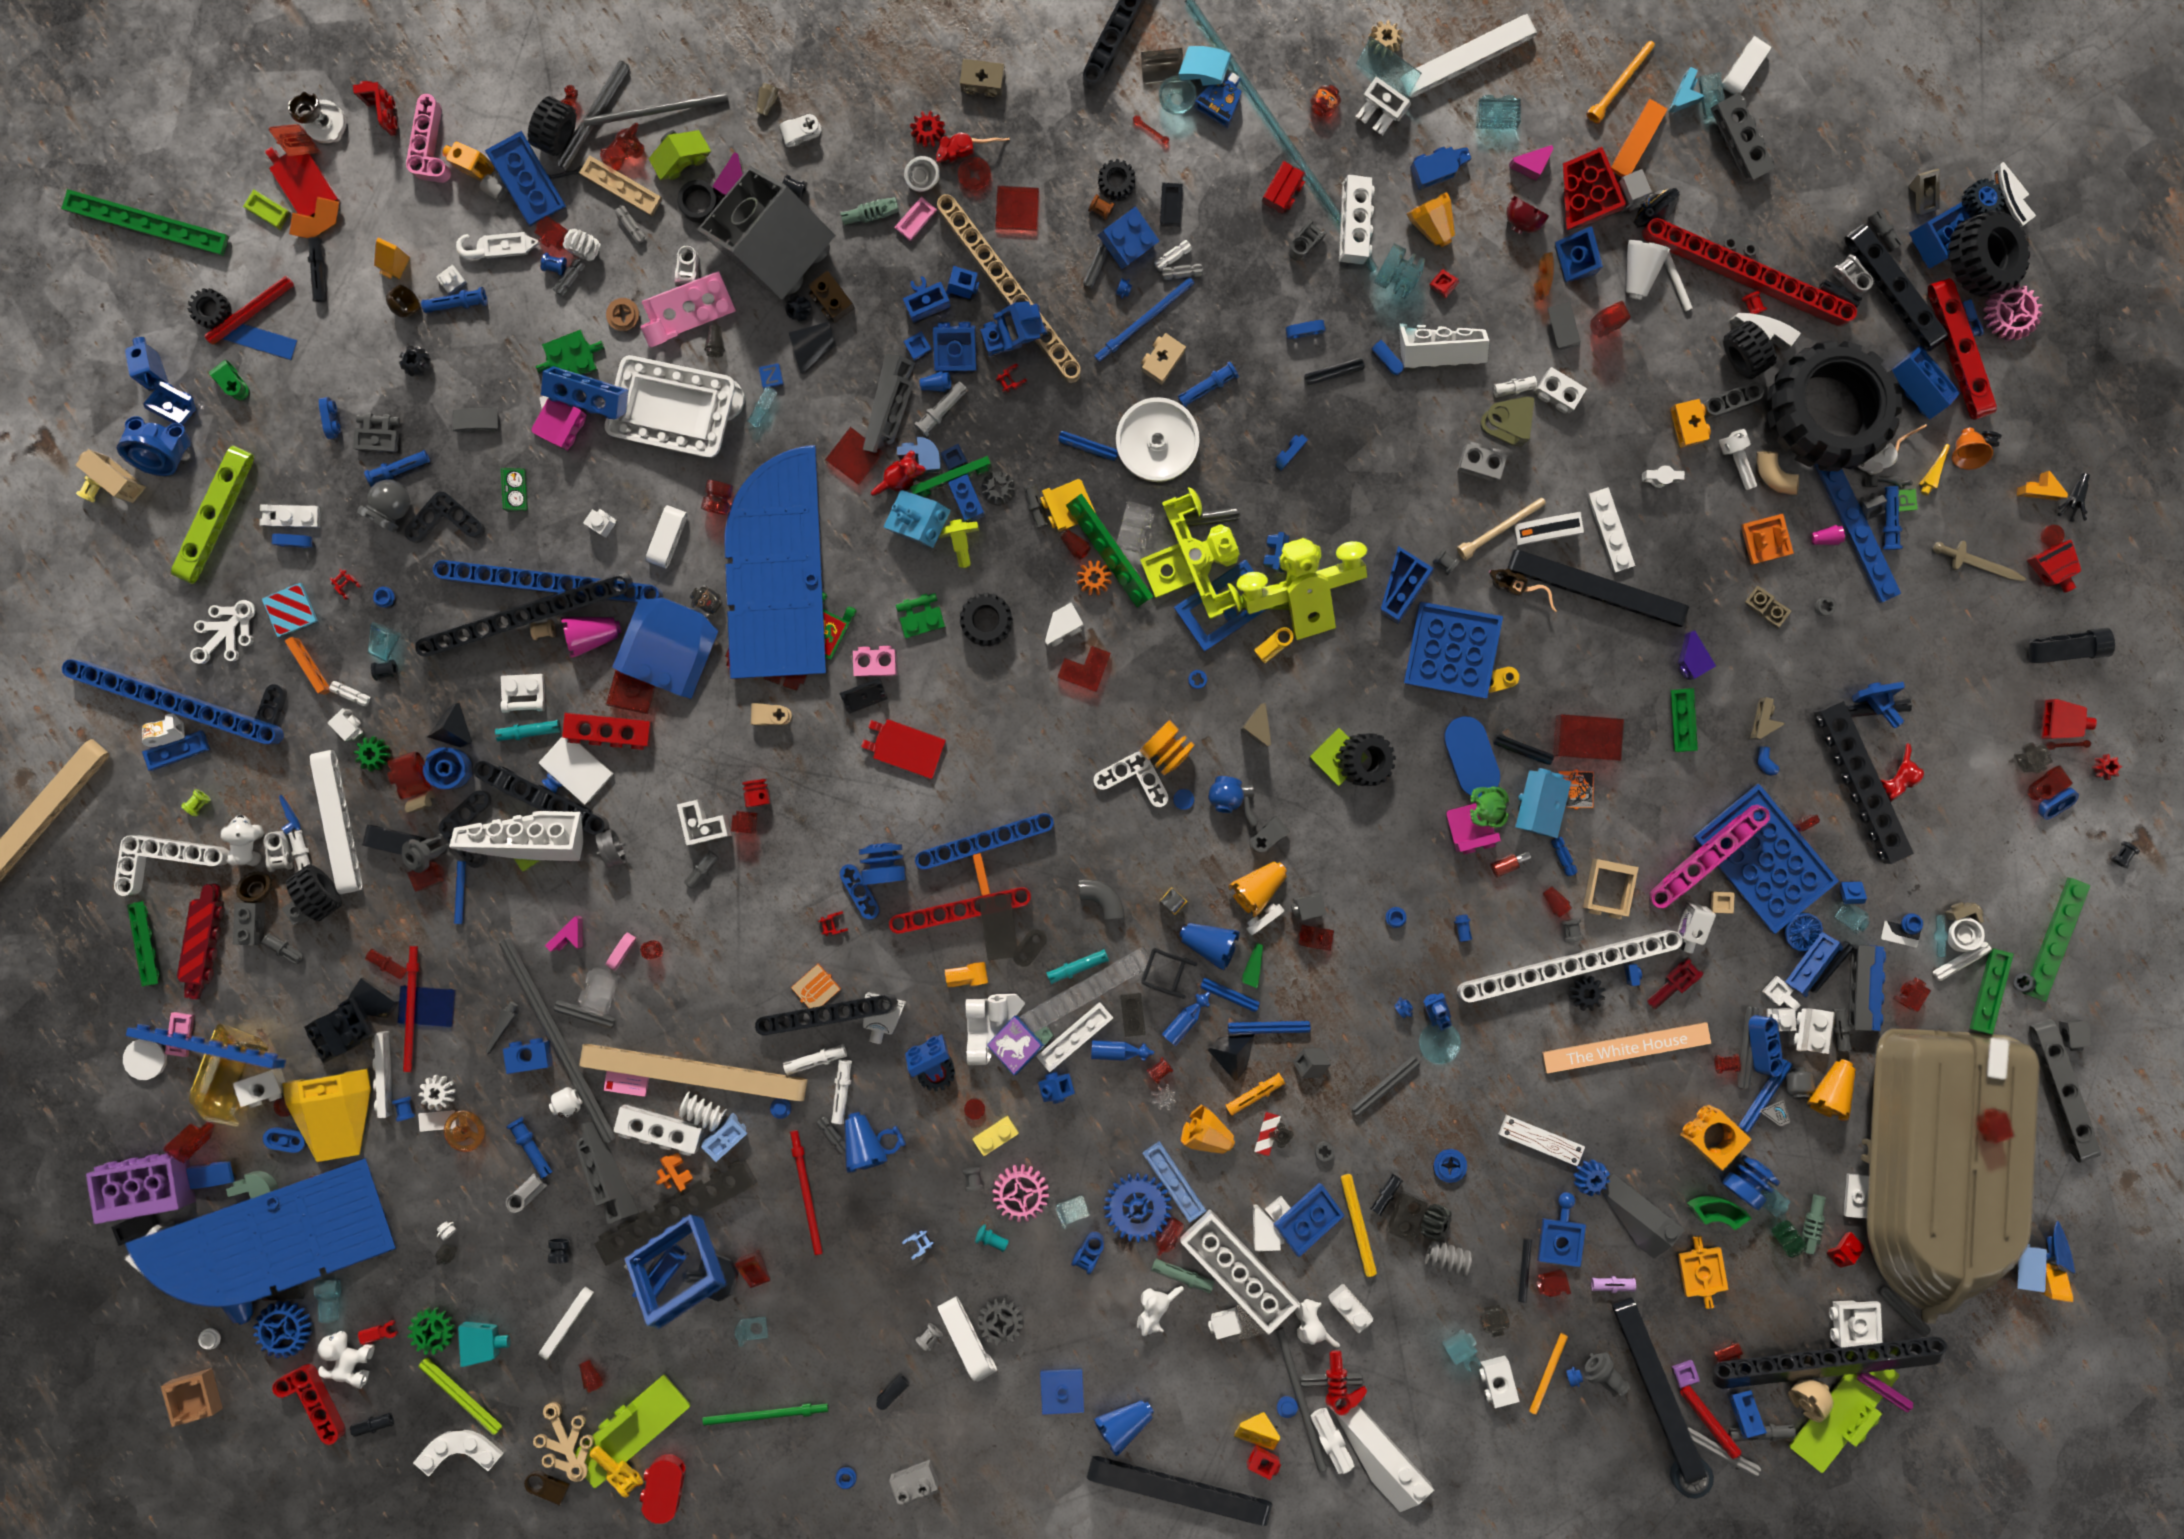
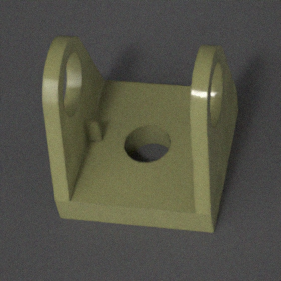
M1522 397L1493 404L1483 414L1480 421L1481 428L1485 433L1512 446L1522 447L1530 440L1535 398ZM1492 415H1497L1501 423L1496 422ZM1487 417L1490 424L1498 428L1497 430H1491L1486 426L1485 420Z

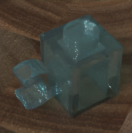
M1462 1329L1442 1341V1344L1456 1365L1463 1361L1465 1368L1469 1372L1472 1371L1469 1367L1471 1361H1476L1478 1366L1481 1365L1478 1357L1473 1355L1477 1353L1474 1347L1477 1342L1471 1333L1466 1334Z

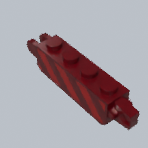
M216 883L204 885L200 898L192 900L189 904L177 972L178 980L185 983L184 998L200 999L204 985L209 984L214 975L212 966L213 961L217 957V940L221 935L220 921L225 913L224 901H219L221 888Z

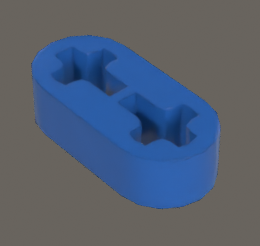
M1324 320L1294 324L1285 328L1287 339L1317 335L1326 331Z
M272 534L271 544L285 547L312 548L313 537Z

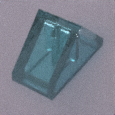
M372 622L368 654L387 662L401 633L383 624Z

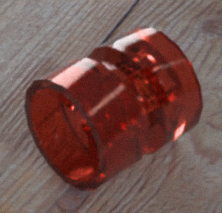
M707 480L705 486L707 496L702 499L701 509L727 515L730 505L727 500L731 498L734 486L720 481ZM712 497L722 498L721 502L712 500Z

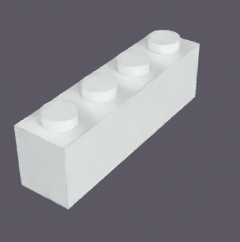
M1399 324L1401 358L1404 368L1437 367L1439 365L1456 366L1459 364L1487 362L1489 338L1484 329L1458 328L1456 331H1452L1447 327L1439 326L1437 330L1426 329V325H1417V328H1407V324Z

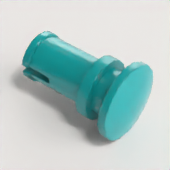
M983 1224L976 1234L975 1244L981 1241L985 1246L988 1244L1001 1252L1005 1251L1009 1240L992 1233L993 1230L991 1229L986 1230V1225Z

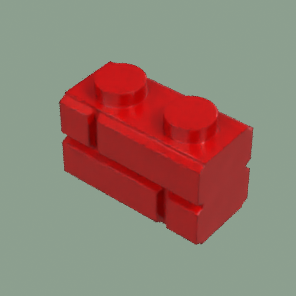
M1283 161L1265 192L1262 203L1281 214L1286 209L1290 210L1295 202V198H1293L1295 192H1300L1306 182L1303 180L1305 173Z

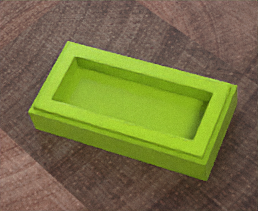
M254 189L242 206L281 230L291 212Z

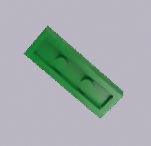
M1694 688L1671 690L1675 752L1698 751Z

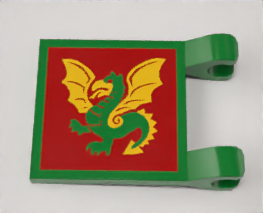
M822 592L823 603L827 598V594ZM847 607L843 618L823 609L825 657L832 660L850 622L857 612L855 608Z

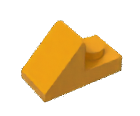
M2050 471L2040 474L2039 483L2027 482L2026 485L2017 488V496L2059 501L2068 496V493Z

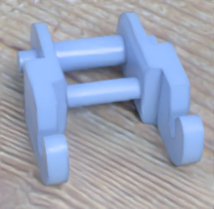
M926 1230L919 1231L920 1234L917 1235L915 1233L902 1241L903 1245L911 1240L915 1241L918 1245L919 1252L911 1256L912 1260L924 1254L926 1248L929 1247L930 1249L932 1248L931 1245L934 1244V1242H929L926 1237ZM922 1237L926 1244L923 1247L918 1241V1238Z

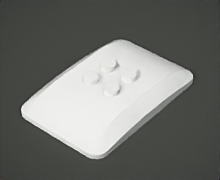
M628 355L621 360L615 386L629 390L626 414L617 419L606 418L604 428L608 435L707 458L715 457L719 453L736 387L735 381L731 377Z

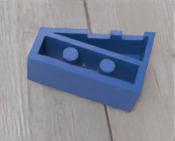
M1399 546L1381 606V614L1396 624L1400 623L1432 576L1434 569Z

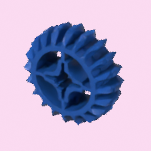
M280 1300L275 1304H269L267 1308L261 1310V1315L256 1317L255 1320L258 1323L254 1324L253 1328L258 1331L253 1336L259 1337L256 1344L263 1345L261 1351L268 1350L267 1356H271L274 1353L275 1358L294 1356L303 1350L305 1344L310 1341L308 1336L313 1331L308 1329V1327L312 1326L313 1322H307L306 1319L310 1317V1314L304 1315L305 1308L303 1307L297 1309L298 1303L291 1305L290 1300L284 1303ZM274 1314L286 1315L285 1318L281 1320L272 1319ZM284 1339L294 1340V1342L289 1345L280 1344V1342Z

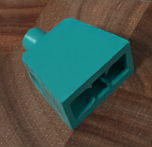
M464 1322L458 1327L460 1367L493 1360L499 1355V1348L510 1347V1336L499 1335L498 1325Z

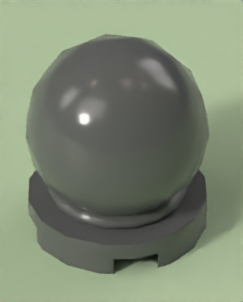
M383 480L376 482L369 489L367 495L368 505L366 507L360 505L356 512L395 533L399 527L395 524V520L402 518L408 512L411 503L409 493L398 481Z

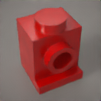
M1256 1444L1246 1462L1249 1470L1268 1480H1271L1273 1475L1276 1476L1281 1467L1278 1456ZM1263 1458L1268 1460L1266 1464L1261 1463Z

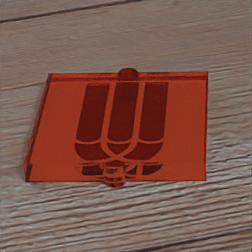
M300 124L269 128V131L277 140L276 143L283 148L288 156L319 152L311 137Z

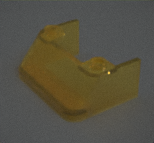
M224 1024L216 1026L211 1040L223 1042V1046L228 1047V1044L239 1045L241 1050L245 1051L246 1048H251L261 1052V1050L268 1051L269 1048L259 1037ZM209 1054L204 1055L190 1091L189 1102L205 1121L238 1127L239 1122L233 1115L239 1109V1101H237L233 1083L240 1081L247 1063Z

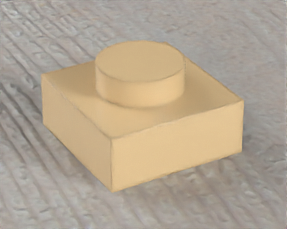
M1711 891V911L1713 913L1734 914V893Z

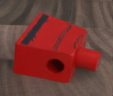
M2071 539L2060 542L2027 560L2047 587L2059 583L2064 593L2076 588L2071 577L2081 572V566Z

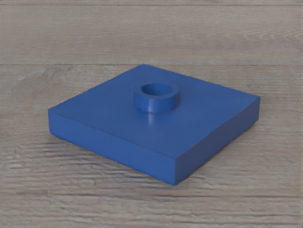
M1082 1369L1040 1371L1042 1415L1084 1413Z

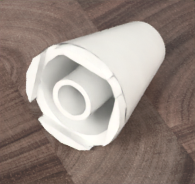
M1629 240L1626 293L1630 294L1629 298L1642 300V296L1647 297L1669 254L1670 249L1668 247L1654 243H1642L1643 241Z

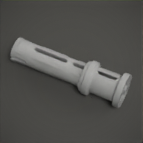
M959 381L933 409H928L926 411L927 414L919 422L914 423L915 427L927 437L929 435L928 432L936 424L941 423V418L968 392V389Z

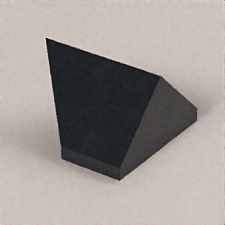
M455 703L445 711L427 736L428 738L460 748L472 742L460 703Z
M1255 1034L1219 1037L1208 1049L1234 1081H1237L1247 1069Z

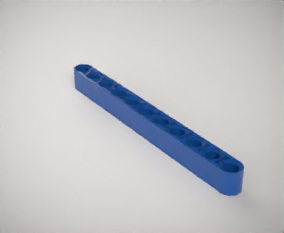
M439 560L433 566L434 575L446 581L552 594L566 591L565 584L569 580L573 581L572 588L600 580L598 578ZM448 566L449 572L443 576L442 568ZM469 568V576L463 578V570ZM489 570L490 578L484 581L483 574ZM510 573L511 580L508 583H504V575ZM530 575L532 577V581L529 585L526 586L524 584V579L526 576ZM552 578V585L546 588L545 580ZM617 581L620 588H625V582ZM633 583L631 588L634 587L635 595L632 598L627 597L626 591L621 595L605 600L637 604L639 599H648L647 595L651 590H655V598H662L663 593L653 585ZM598 585L599 593L604 595L606 592L605 588ZM578 592V597H586L583 592Z
M69 659L62 665V672L68 678L262 744H278L284 738L283 730L279 726L85 660ZM76 665L78 666V671H77V673L75 672V666H76ZM95 672H97L96 680L94 679ZM114 678L117 680L116 686L113 684ZM134 684L136 685L135 693L132 690ZM153 691H155L156 694L154 700L152 698ZM173 697L175 699L174 706H172L171 700ZM192 704H193L194 707H195L193 713H192L191 710H190V707H191ZM211 711L214 712L213 719L210 718ZM231 717H232L233 720H234L232 726H230V724H229V719H230ZM250 724L253 725V731L251 733L248 729ZM270 730L273 733L271 739L268 738V732Z

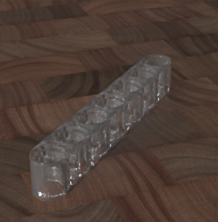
M1144 946L1138 948L1023 1013L1019 1018L1033 1033L1037 1032L1145 971L1150 957Z

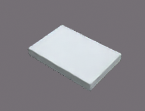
M562 737L539 762L545 770L584 805H587L614 775L611 770L582 744L567 743V738Z

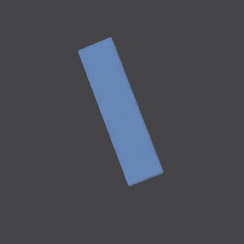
M1160 1141L1142 1152L1189 1223L1207 1212Z

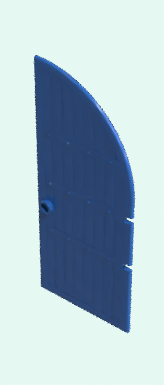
M810 445L783 452L758 467L740 487L729 509L725 526V558H733V564H725L727 606L735 605V611H727L730 679L826 674L816 446Z
M366 1158L125 1243L137 1268L154 1286L178 1300L207 1307H229L249 1303L272 1295L271 1286L276 1285L277 1291L280 1292L321 1277L319 1269L325 1267L327 1274L396 1249Z

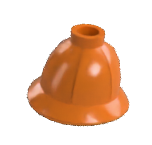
M1974 428L1963 429L1961 431L1962 435L1956 441L1952 462L1955 466L1967 470L1977 469L1986 465L1993 456V448L1986 443L1981 434L1975 432Z

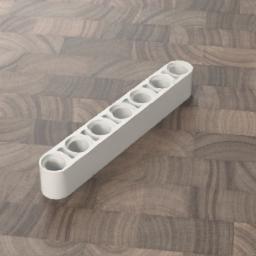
M1522 15L1409 71L1401 77V81L1409 97H1415L1536 36L1537 31L1529 15Z
M334 750L313 753L310 755V764L336 890L340 895L360 891L363 888L337 755Z

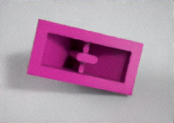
M1550 145L1514 157L1509 166L1511 169L1537 181L1554 148Z

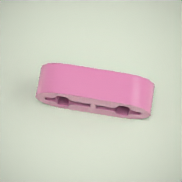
M627 932L605 965L615 971L637 938Z

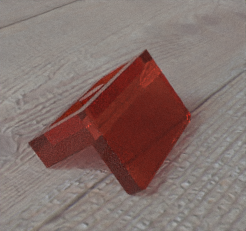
M207 1121L199 1129L189 1124L164 1147L163 1152L184 1164L211 1139L215 1125Z

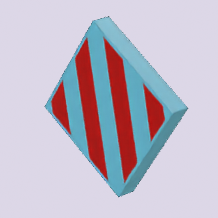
M298 583L262 598L277 637H283L318 622L303 583Z

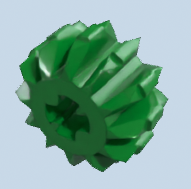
M372 736L371 739L365 737L363 738V744H356L360 750L353 753L359 755L355 761L356 763H361V769L367 768L369 772H374L376 768L380 771L382 770V764H389L386 757H391L392 755L386 753L390 746H384V739L378 740L376 736ZM371 751L375 752V757L370 756Z

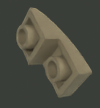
M1757 585L1745 601V604L1771 625L1779 629L1792 611L1776 601L1773 595Z

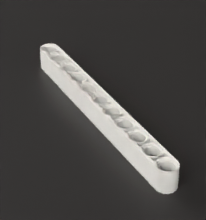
M1671 930L1648 934L1463 982L1458 986L1457 994L1459 998L1466 1002L1483 1000L1676 950L1682 944V937L1678 932ZM1670 934L1674 937L1672 945H1668L1666 942ZM1648 940L1654 942V947L1650 951L1646 948ZM1632 945L1634 948V952L1632 955L1628 956L1626 954V948L1627 946ZM1612 950L1614 953L1613 959L1607 961L1605 955L1607 951ZM1589 955L1594 960L1591 966H1587L1585 963V959ZM1571 960L1573 962V969L1567 972L1565 964ZM1552 966L1553 974L1547 977L1545 975V968ZM1531 971L1533 979L1526 982L1524 975L1526 972ZM1508 976H1511L1513 979V984L1510 987L1504 985V980ZM1491 981L1493 984L1492 990L1485 992L1484 984ZM1471 987L1473 990L1472 995L1468 998L1464 997V989Z

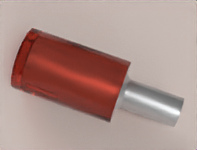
M1529 852L1517 857L1511 854L1491 863L1490 867L1495 877L1498 878L1520 868L1519 863L1530 859L1531 855Z

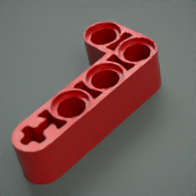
M304 1364L283 1375L273 1383L272 1391L277 1397L283 1398L297 1392L322 1443L331 1445L344 1435L345 1425L314 1365ZM301 1372L306 1373L307 1380L303 1379ZM283 1381L288 1384V1389L283 1387ZM311 1391L316 1393L317 1399L311 1396ZM320 1410L325 1411L326 1417L320 1414Z

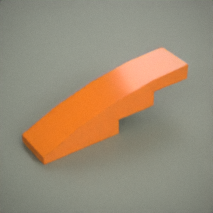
M1652 99L1648 100L1611 166L1615 174L1624 177L1633 172L1667 111L1666 107Z

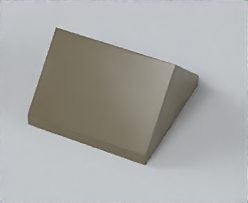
M1266 703L1260 704L1241 728L1243 732L1263 747L1271 745Z

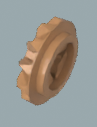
M618 298L607 307L606 318L610 326L617 331H628L631 328H635L636 323L639 321L640 311L632 300ZM622 308L626 313H630L625 317V322L621 317H617L621 314Z

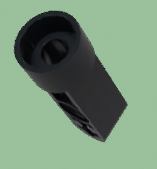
M2107 627L2090 629L2081 633L2029 640V662L2047 663L2087 657L2091 659L2110 657L2115 651L2114 635L2111 629Z

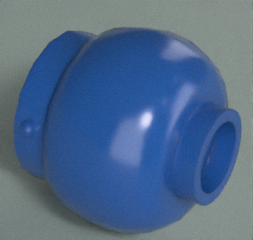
M1218 776L1215 778V783L1210 787L1208 798L1212 806L1216 807V811L1232 813V810L1238 809L1241 806L1244 798L1241 780L1228 776Z

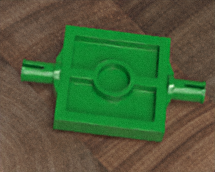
M580 329L542 344L547 362L535 367L538 374L554 366L585 375L598 370L594 361V352L605 349L602 341L590 345Z

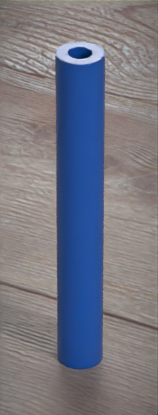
M457 861L454 924H463L465 861Z

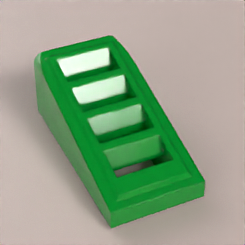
M1260 943L1255 944L1241 978L1243 983L1255 988L1259 986L1263 945Z

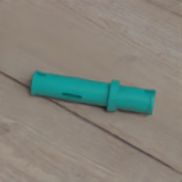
M559 720L527 725L515 724L513 727L496 728L495 735H498L496 737L497 742L510 739L521 740L524 737L561 733V726L555 727L560 725Z
M1102 949L1067 964L1066 962L1063 964L1064 966L1046 973L1052 985L1067 977L1069 979L1073 978L1072 975L1108 962L1109 959L1105 949Z

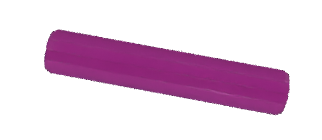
M1869 1372L1856 1374L1858 1381L1904 1412L1909 1413L1913 1409L1912 1401Z

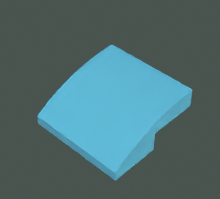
M1188 46L1179 71L1181 81L1201 79L1202 85L1222 84L1231 59V53L1213 47Z

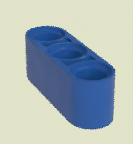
M1753 1015L1749 1020L1748 1027L1754 1069L1757 1073L1778 1077L1783 1071L1778 1023L1771 1017Z

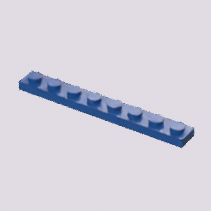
M1814 464L1879 603L1901 594L1843 469L1838 472L1818 470V464Z
M137 1024V1027H129L126 1032V1036L271 1069L284 1068L286 1059L278 1058V1054L265 1052L263 1055L259 1054L260 1050L246 1048L245 1051L241 1050L239 1045L228 1044L227 1047L223 1046L221 1041L210 1040L205 1042L203 1037L192 1036L187 1038L185 1033L173 1032V1034H169L167 1029L155 1028V1030H151V1026Z

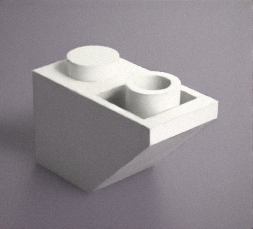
M1072 603L1053 612L1045 639L1047 646L1052 644L1055 647L1064 641L1063 637L1069 634L1073 637L1082 631L1081 627L1084 624Z

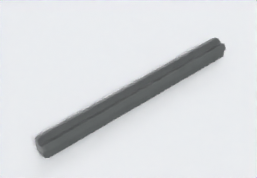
M621 60L617 63L584 118L602 114L630 69L627 63ZM582 120L557 160V165L560 168L568 169L594 125L585 127Z

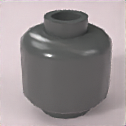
M1793 1068V1072L1788 1073L1785 1077L1787 1093L1792 1095L1794 1099L1810 1098V1095L1815 1092L1814 1075L1811 1072H1806L1805 1068Z

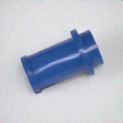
M1468 914L1455 916L1456 920L1454 923L1457 924L1459 941L1472 940L1469 925L1471 919L1468 918Z

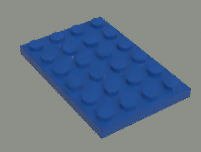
M1756 784L1696 833L1693 838L1700 846H1703L1733 819L1753 805H1761L1769 811V821L1717 867L1771 933L1776 934L1795 916L1799 915L1837 884L1839 880L1762 786ZM1755 811L1754 819L1760 820L1763 817V811ZM1728 837L1721 840V847L1726 848L1730 845Z

